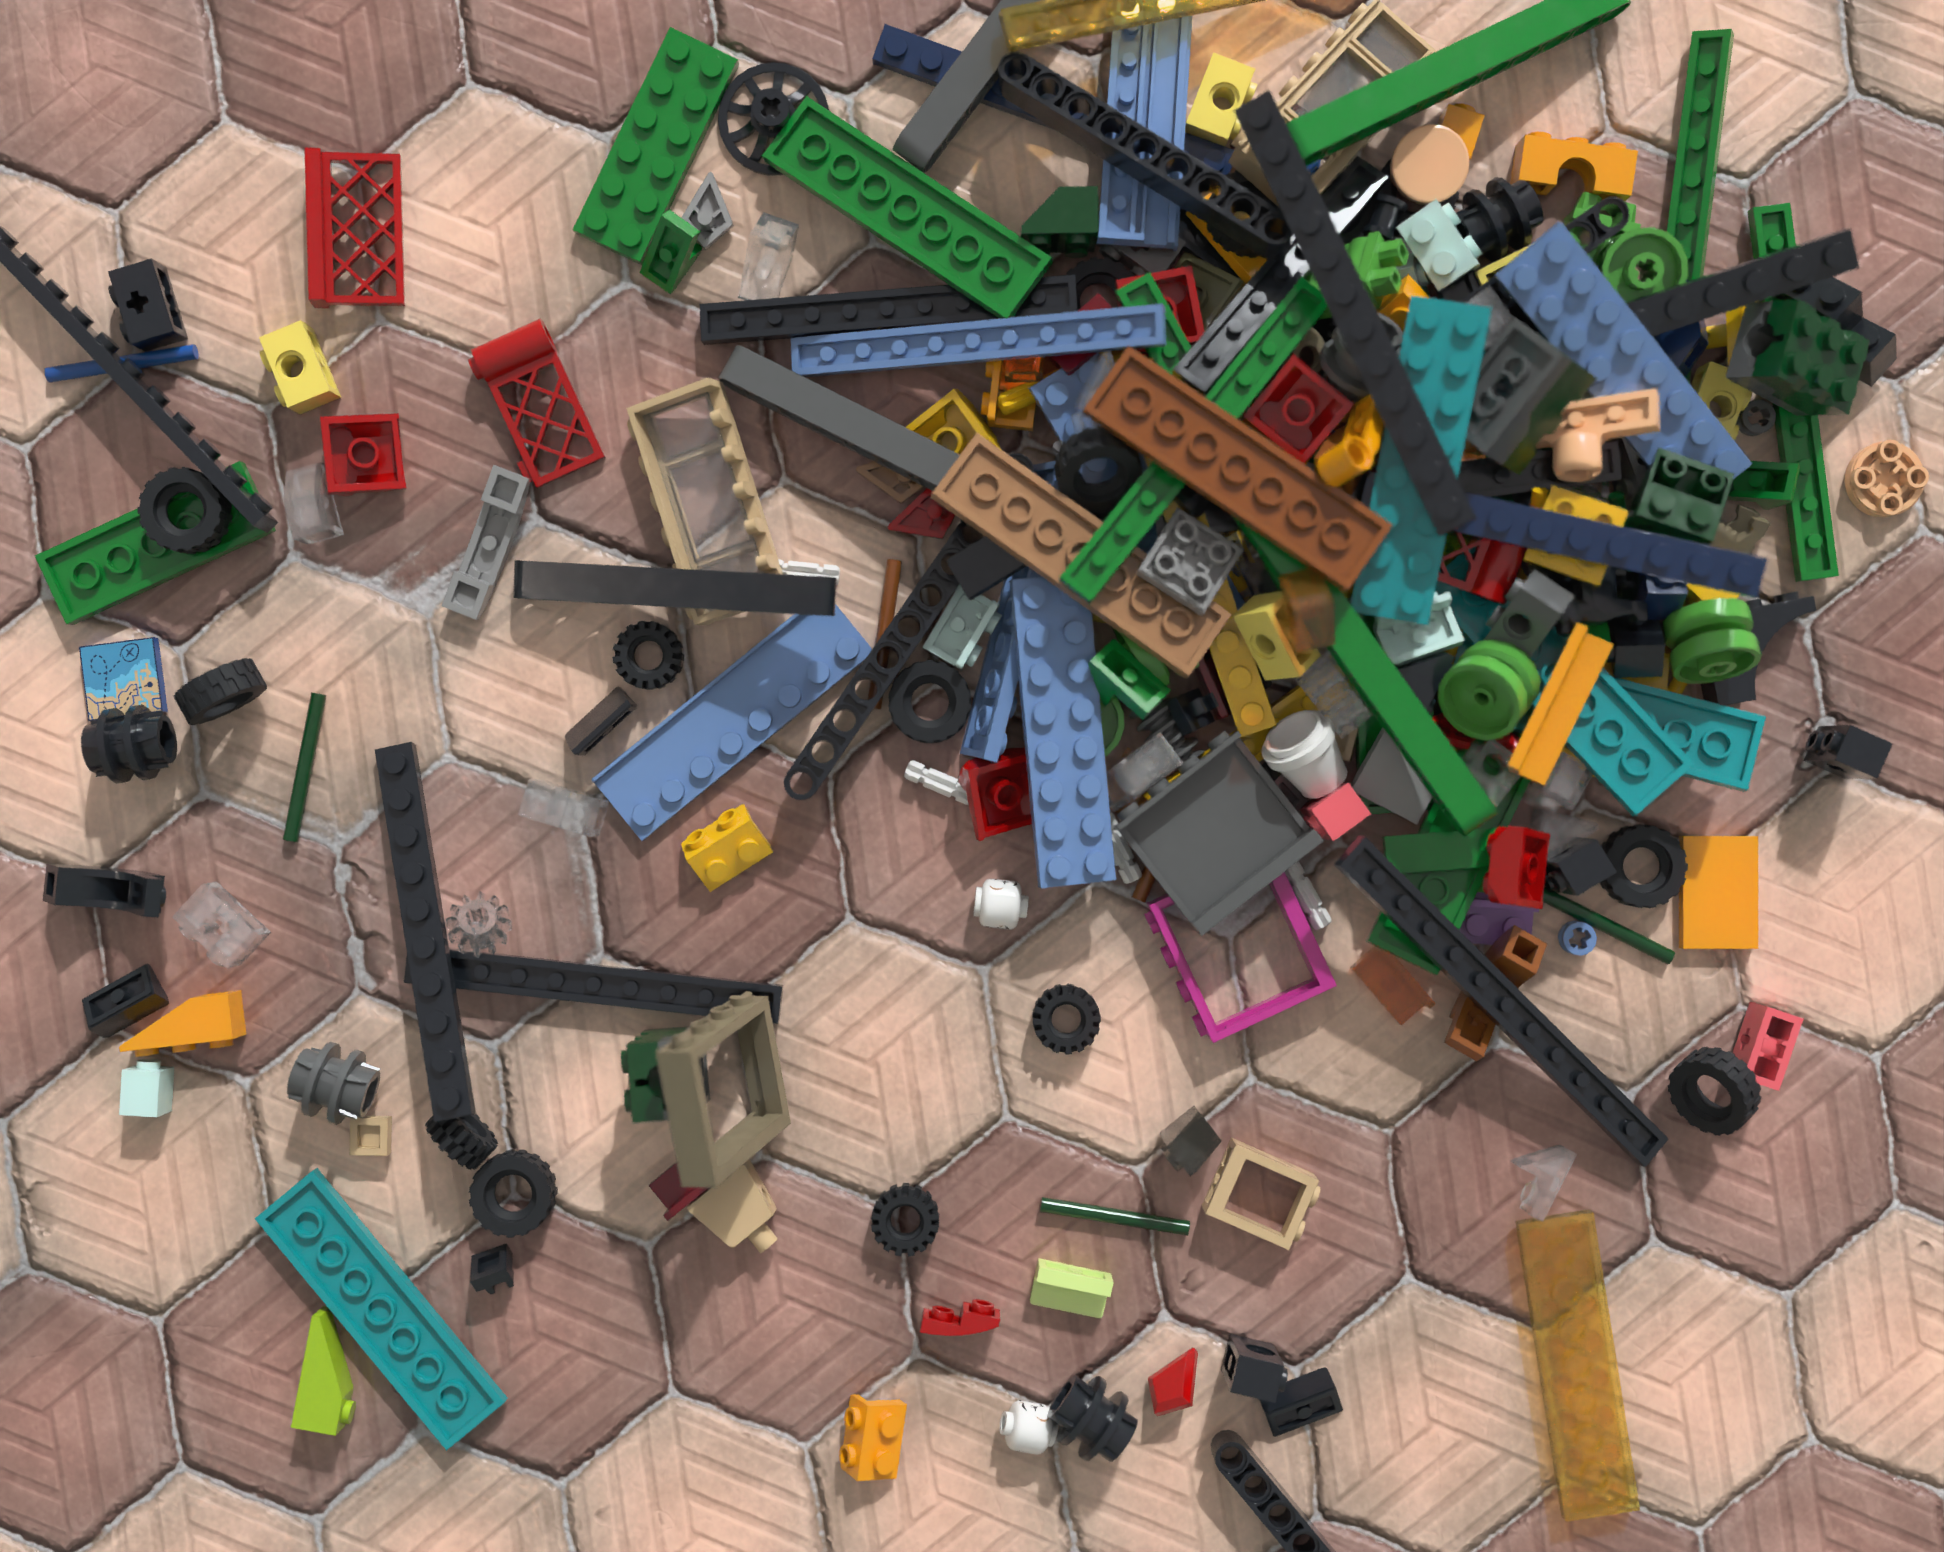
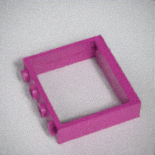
M1285 872L1269 883V886L1312 978L1216 1023L1163 909L1175 903L1168 894L1146 903L1150 912L1144 914L1153 934L1160 932L1166 945L1160 948L1169 969L1176 966L1182 979L1176 982L1178 990L1185 1003L1192 1001L1197 1012L1196 1015L1191 1016L1196 1029L1201 1037L1207 1034L1213 1043L1337 986Z

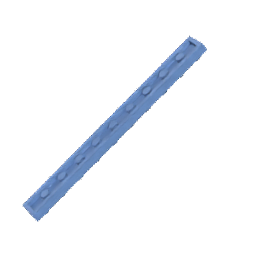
M1163 304L795 337L791 338L792 371L803 377L1117 351L1126 350L1128 346L1133 349L1166 346L1165 306Z

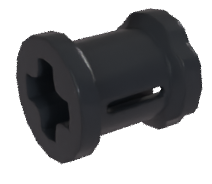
M1377 194L1374 199L1376 207L1369 224L1364 225L1362 233L1368 237L1369 233L1380 231L1385 242L1395 240L1394 231L1401 214L1407 212L1408 205L1398 198Z

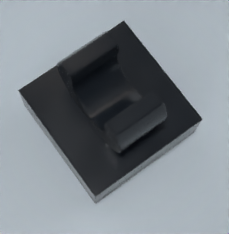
M1199 688L1166 702L1182 736L1215 722L1211 710L1219 706L1213 692L1203 697Z
M507 1243L471 1256L470 1283L476 1292L485 1289L489 1294H494L496 1285L506 1282L509 1288L514 1286L513 1253Z

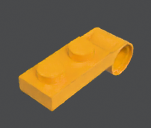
M1370 394L1356 402L1351 408L1342 442L1318 458L1317 466L1321 477L1333 487L1341 486L1370 468L1373 457L1380 448V437L1384 422Z

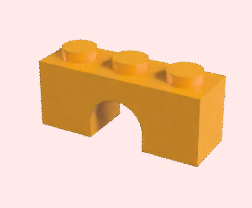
M1531 132L1528 135L1525 134L1515 146L1510 184L1519 180H1525L1531 185L1536 194L1546 196L1557 185L1559 170L1571 169L1582 177L1584 192L1599 195L1602 198L1601 201L1608 197H1617L1625 202L1632 196L1638 150L1626 149V145L1622 143L1610 142L1596 145L1589 144V140L1582 137H1570L1566 140L1551 138V134L1546 132Z

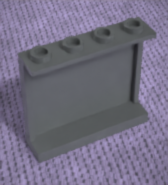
M1224 731L1207 744L1211 751L1200 759L1195 754L1177 767L1181 773L1171 782L1163 778L1147 791L1150 798L1140 806L1135 801L1129 804L1117 814L1121 821L1114 825L1201 936L1324 841L1315 829H1311L1240 739L1242 735L1239 731L1232 733L1230 736Z

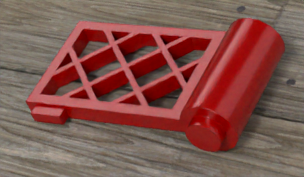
M541 318L471 350L473 357L468 359L469 365L478 380L484 378L522 456L523 460L517 463L522 476L531 479L530 483L534 482L536 488L605 458V454L560 360L553 339ZM552 364L559 376L554 392L535 385L539 371ZM531 374L529 383L520 380ZM513 382L526 386L520 408L506 403L500 388ZM562 386L569 398L560 395ZM533 389L552 396L545 417L526 411ZM558 399L571 403L575 410L570 427L551 420ZM509 409L518 412L515 420ZM524 414L543 421L536 442L523 438L519 431ZM578 421H580L584 432L576 430ZM549 424L568 431L561 452L542 445ZM574 433L588 438L594 451L593 454L582 459L567 455ZM525 443L534 446L532 454H530ZM540 449L559 456L555 470L542 477L535 465ZM565 458L574 461L573 463L562 467Z
M1454 532L1461 548L1442 556L1440 564L1441 573L1439 572L1437 581L1467 591L1483 599L1505 605L1507 599L1504 597L1514 584L1527 548L1480 538L1466 545L1462 533ZM1477 546L1472 558L1469 549ZM1462 552L1469 565L1464 581L1451 577L1443 562Z

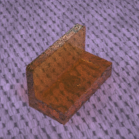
M1376 946L1350 966L1351 970L1399 1025H1403L1423 1006L1431 1009L1436 1004L1393 954Z

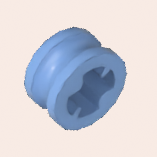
M1569 921L1559 930L1558 941L1566 952L1581 956L1593 950L1596 945L1597 936L1595 930L1589 924L1580 921ZM1577 928L1576 931L1585 932L1586 936L1581 939L1582 946L1579 948L1578 945L1570 944L1569 939L1574 937L1573 930Z

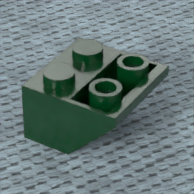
M1098 186L1058 187L1022 224L1020 237L1049 256L1050 253H1065V256L1068 258L1088 256V252H1094L1099 233Z
M1658 448L1634 497L1625 527L1710 546L1714 541L1734 473Z

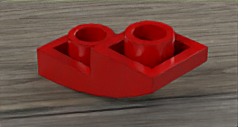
M973 1299L972 1303L963 1301L960 1316L954 1315L952 1309L943 1306H933L932 1310L924 1308L920 1333L962 1336L985 1332L999 1327L1000 1309L994 1308L993 1303L980 1299Z

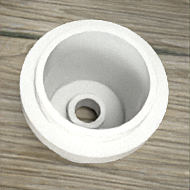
M1311 710L1293 713L1279 721L1277 726H1274L1267 734L1262 746L1263 758L1271 769L1283 774L1304 797L1315 799L1326 796L1336 790L1347 776V768L1335 739L1336 727L1326 713Z

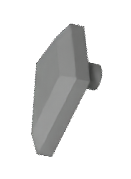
M712 172L707 174L681 217L700 231L697 241L705 250L734 227Z

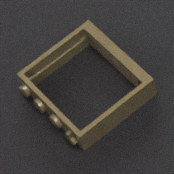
M749 991L742 995H731L729 1001L712 1008L709 1015L692 1022L689 1029L681 1034L672 1036V1041L656 1051L682 1187L716 1188L791 1124L768 996H752V992ZM737 1031L752 1112L714 1143L698 1059Z

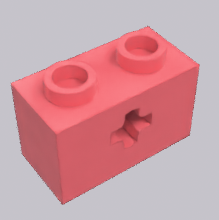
M1342 783L1336 790L1326 796L1311 799L1300 809L1304 815L1303 819L1311 829H1315L1322 839L1335 841L1371 815L1349 783Z
M1754 1002L1749 1003L1733 1054L1738 1059H1742L1750 1071L1754 1072L1758 1084L1777 1091L1780 1090L1803 1018Z

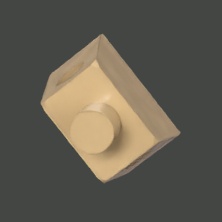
M750 1159L716 1188L706 1189L687 1206L688 1211L731 1248L737 1246L747 1237L759 1253H762L778 1239L765 1223L774 1215L777 1208Z

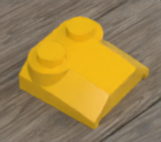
M955 388L906 426V428L960 455L976 433L1001 449L995 434L972 402L959 389Z

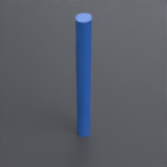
M192 344L123 355L120 358L123 361L128 358L139 368L196 360L199 358V353L196 345ZM95 360L45 368V377L49 383L107 374Z

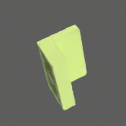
M1038 1258L1030 1294V1303L1037 1306L1102 1318L1106 1299L1111 1297L1114 1283L1112 1275L1107 1272Z

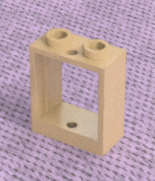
M1231 1138L1201 1206L1205 1214L1289 1250L1292 1242H1298L1303 1234L1305 1221L1302 1219L1307 1208H1312L1317 1202L1320 1194V1187L1317 1186L1319 1180L1313 1173ZM1246 1159L1302 1183L1281 1232L1225 1208Z

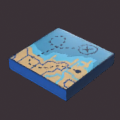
M150 637L79 647L88 721L97 720L101 712L106 709L118 708L125 715L130 706L142 704L149 708L151 712H168L159 638Z

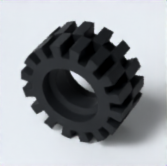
M639 621L636 625L631 624L627 626V630L624 633L620 632L617 637L619 641L613 646L615 657L612 658L613 663L618 668L616 669L617 673L624 678V681L638 688L653 690L666 687L667 683H672L676 679V674L680 673L683 668L681 667V662L684 661V654H682L683 645L672 630L657 622ZM645 641L656 642L661 647L663 653L660 665L652 670H643L635 661L636 648Z
M1074 984L1054 985V988L1045 990L1040 998L1038 997L1035 1002L1036 1005L1032 1013L1035 1033L1046 1048L1052 1049L1053 1052L1058 1054L1059 1052H1065V1055L1072 1054L1074 1051L1081 1052L1085 1050V1046L1091 1045L1094 1042L1095 1035L1099 1033V1024L1101 1022L1099 1008L1093 997L1085 989L1076 987ZM1065 1004L1076 1007L1081 1014L1080 1025L1070 1033L1059 1032L1052 1024L1054 1010Z
M477 1114L441 1122H434L432 1116L425 1124L427 1133L432 1135L430 1138L433 1142L439 1144L438 1148L442 1152L445 1150L448 1153V1157L452 1160L456 1159L460 1166L463 1167L465 1165L470 1170L472 1168L473 1170L477 1169L498 1146L494 1133L488 1130L489 1126L486 1123H482L479 1120L480 1117Z
M903 1183L899 1187H897V1184L890 1187V1190L880 1194V1198L878 1201L876 1200L871 1217L872 1232L875 1233L877 1243H882L884 1245L883 1249L888 1253L892 1250L895 1251L896 1256L901 1257L902 1253H908V1257L914 1256L916 1251L923 1252L926 1250L929 1243L932 1244L935 1240V1235L938 1233L939 1228L938 1205L936 1201L932 1200V1195L928 1191L926 1193L922 1191L921 1186L915 1185V1187L909 1186V1183ZM901 1206L914 1208L920 1216V1224L917 1229L910 1233L897 1231L891 1223V1215L895 1209Z

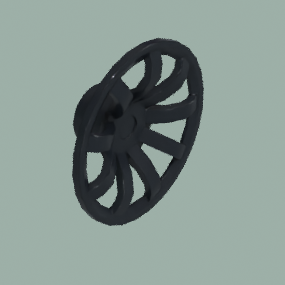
M784 63L759 64L738 75L730 83L722 96L718 114L720 135L732 157L742 166L756 173L768 176L784 175L772 166L759 162L767 146L768 139H775L796 111L794 105L802 101L811 91L815 95L818 104L829 110L826 96L819 84L806 72ZM774 72L773 87L760 90L752 77L762 73ZM784 73L804 82L796 92L787 96L782 92ZM743 83L754 97L751 105H741L731 101L735 92ZM728 112L751 117V120L745 126L729 133L727 124ZM757 131L759 132L757 143L752 155L748 158L734 143L747 138Z

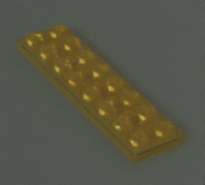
M1588 1209L1515 1221L1561 1517L1565 1522L1639 1511L1640 1506L1594 1213Z

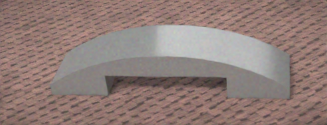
M493 465L481 497V501H484L460 569L453 573L442 607L479 620L495 589L511 550L523 514L531 479Z

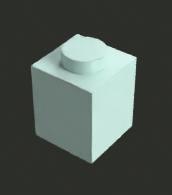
M140 1059L137 1060L136 1065L123 1069L121 1074L119 1115L159 1117L171 1112L174 1067L161 1066V1060Z

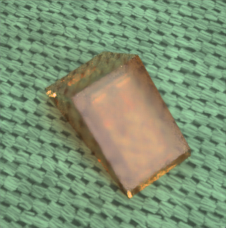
M1310 568L1279 575L1295 653L1334 645V601L1324 578Z

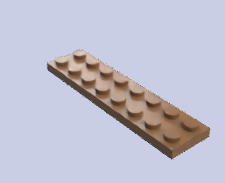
M978 433L975 434L931 495V498L1185 679L1192 673L1232 615L1212 600L1205 613L1200 616L1136 575V572L1148 555L1137 546L1091 604H1088L1060 582L1059 577L1103 522Z

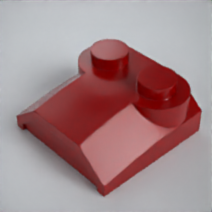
M1192 265L1151 273L1189 344L1193 347L1205 331ZM1143 275L1116 280V290ZM1117 299V307L1122 308ZM1145 348L1134 349L1143 356L1148 357Z
M1293 355L1243 417L1286 453L1305 464L1353 407L1354 403L1297 356Z
M399 413L320 417L328 495L351 496L356 493L406 489Z
M1025 748L1005 749L1004 753L1001 756L999 755L997 762L973 758L962 766L959 773V782L967 793L972 823L978 841H983L984 838L1032 824Z
M1499 826L1494 833L1489 835L1487 852L1490 856L1489 872H1486L1483 879V891L1488 895L1491 903L1543 910L1550 833L1526 827Z

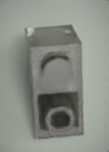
M1195 1105L1160 1132L1164 1141L1160 1148L1164 1152V1156L1177 1172L1184 1168L1190 1177L1198 1171L1222 1142Z

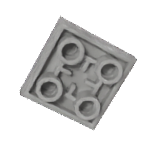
M1177 508L1139 567L1136 575L1202 616L1244 549L1182 509Z
M1382 727L1350 785L1357 794L1417 824L1432 796Z

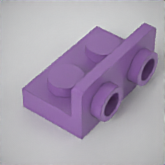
M1477 892L1459 931L1472 943L1492 945L1513 925L1532 935L1533 913L1539 912V909L1491 903L1488 895L1483 892Z

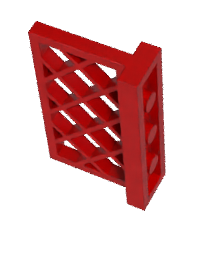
M304 147L309 301L314 308H330V305L405 306L401 155L388 153L322 152L320 148ZM332 163H348L358 173L342 187L332 177ZM357 164L366 165L361 169ZM377 164H392L393 177L381 188L368 173ZM362 178L377 191L363 206L348 193ZM332 185L338 190L334 196L332 194ZM392 188L393 199L387 194V192ZM345 196L358 211L343 225L333 215V206ZM382 197L394 207V215L384 225L379 223L368 212ZM365 215L378 230L363 244L349 229ZM333 222L340 228L335 234ZM393 225L394 236L388 231ZM344 234L360 247L346 262L334 253V244ZM383 235L395 244V252L384 263L369 249ZM364 253L380 266L366 281L350 268ZM334 260L341 265L336 271ZM394 262H395V273L389 269V267H390ZM346 271L361 284L351 295H335V281ZM386 272L396 281V296H379L370 286ZM367 290L372 296H362L361 294Z

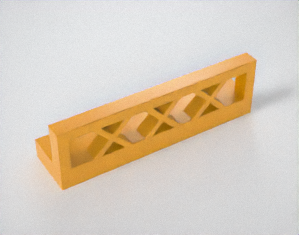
M1579 623L1576 624L1508 763V771L1545 787L1614 644L1588 634L1587 626Z

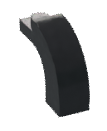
M46 863L42 901L59 906L109 908L131 912L142 917H159L161 908L166 901L165 876L108 867Z

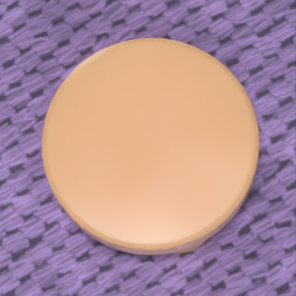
M1436 124L1419 126L1408 132L1395 147L1390 163V180L1399 193L1411 202L1428 205L1437 199L1441 203L1453 196L1466 180L1469 171L1467 147L1457 133L1445 126Z
M1896 440L1877 442L1862 448L1852 457L1845 472L1846 492L1854 506L1867 515L1881 518L1898 515L1910 509L1920 498L1923 488L1929 480L1928 471L1922 466L1917 455L1910 448Z

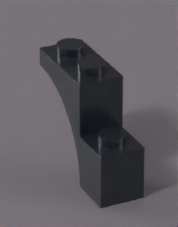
M1830 277L1775 296L1780 300L1800 299L1815 308L1818 316L1830 317L1840 323L1842 330L1854 331L1870 340L1867 357L1859 380L1872 387L1897 359L1896 334L1863 317L1862 291L1834 277Z
M1798 591L1776 595L1774 596V604L1763 606L1761 598L1745 601L1750 607L1754 623L1751 632L1758 639L1761 655L1767 643L1780 628L1801 615L1816 611L1814 596L1799 599ZM1758 664L1751 670L1722 681L1701 684L1703 699L1724 706L1756 700L1755 677Z

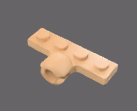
M1657 388L1570 402L1561 413L1563 422L1553 434H1544L1535 447L1536 449L1553 448V471L1560 480L1566 482L1592 480L1602 471V445L1606 440L1660 431V395Z

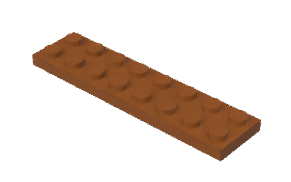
M1130 346L1126 348L1083 409L1082 414L1345 593L1349 590L1393 526L1390 522L1338 487H1333L1326 483L1319 474Z

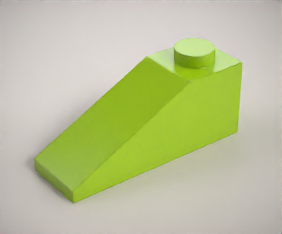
M323 1306L311 1317L291 1428L336 1436L346 1424L352 1422L356 1401L351 1400L354 1386L333 1313L327 1306Z

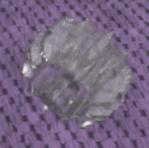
M479 891L476 900L471 901L464 894L462 898L463 906L452 904L450 908L452 916L448 917L445 922L446 928L450 930L448 934L449 941L452 944L458 943V949L462 954L473 948L474 956L479 958L482 949L487 948L488 952L494 955L496 952L495 943L506 945L508 941L506 932L512 930V922L508 919L510 915L509 909L506 905L499 906V898L496 895L485 901L484 894Z

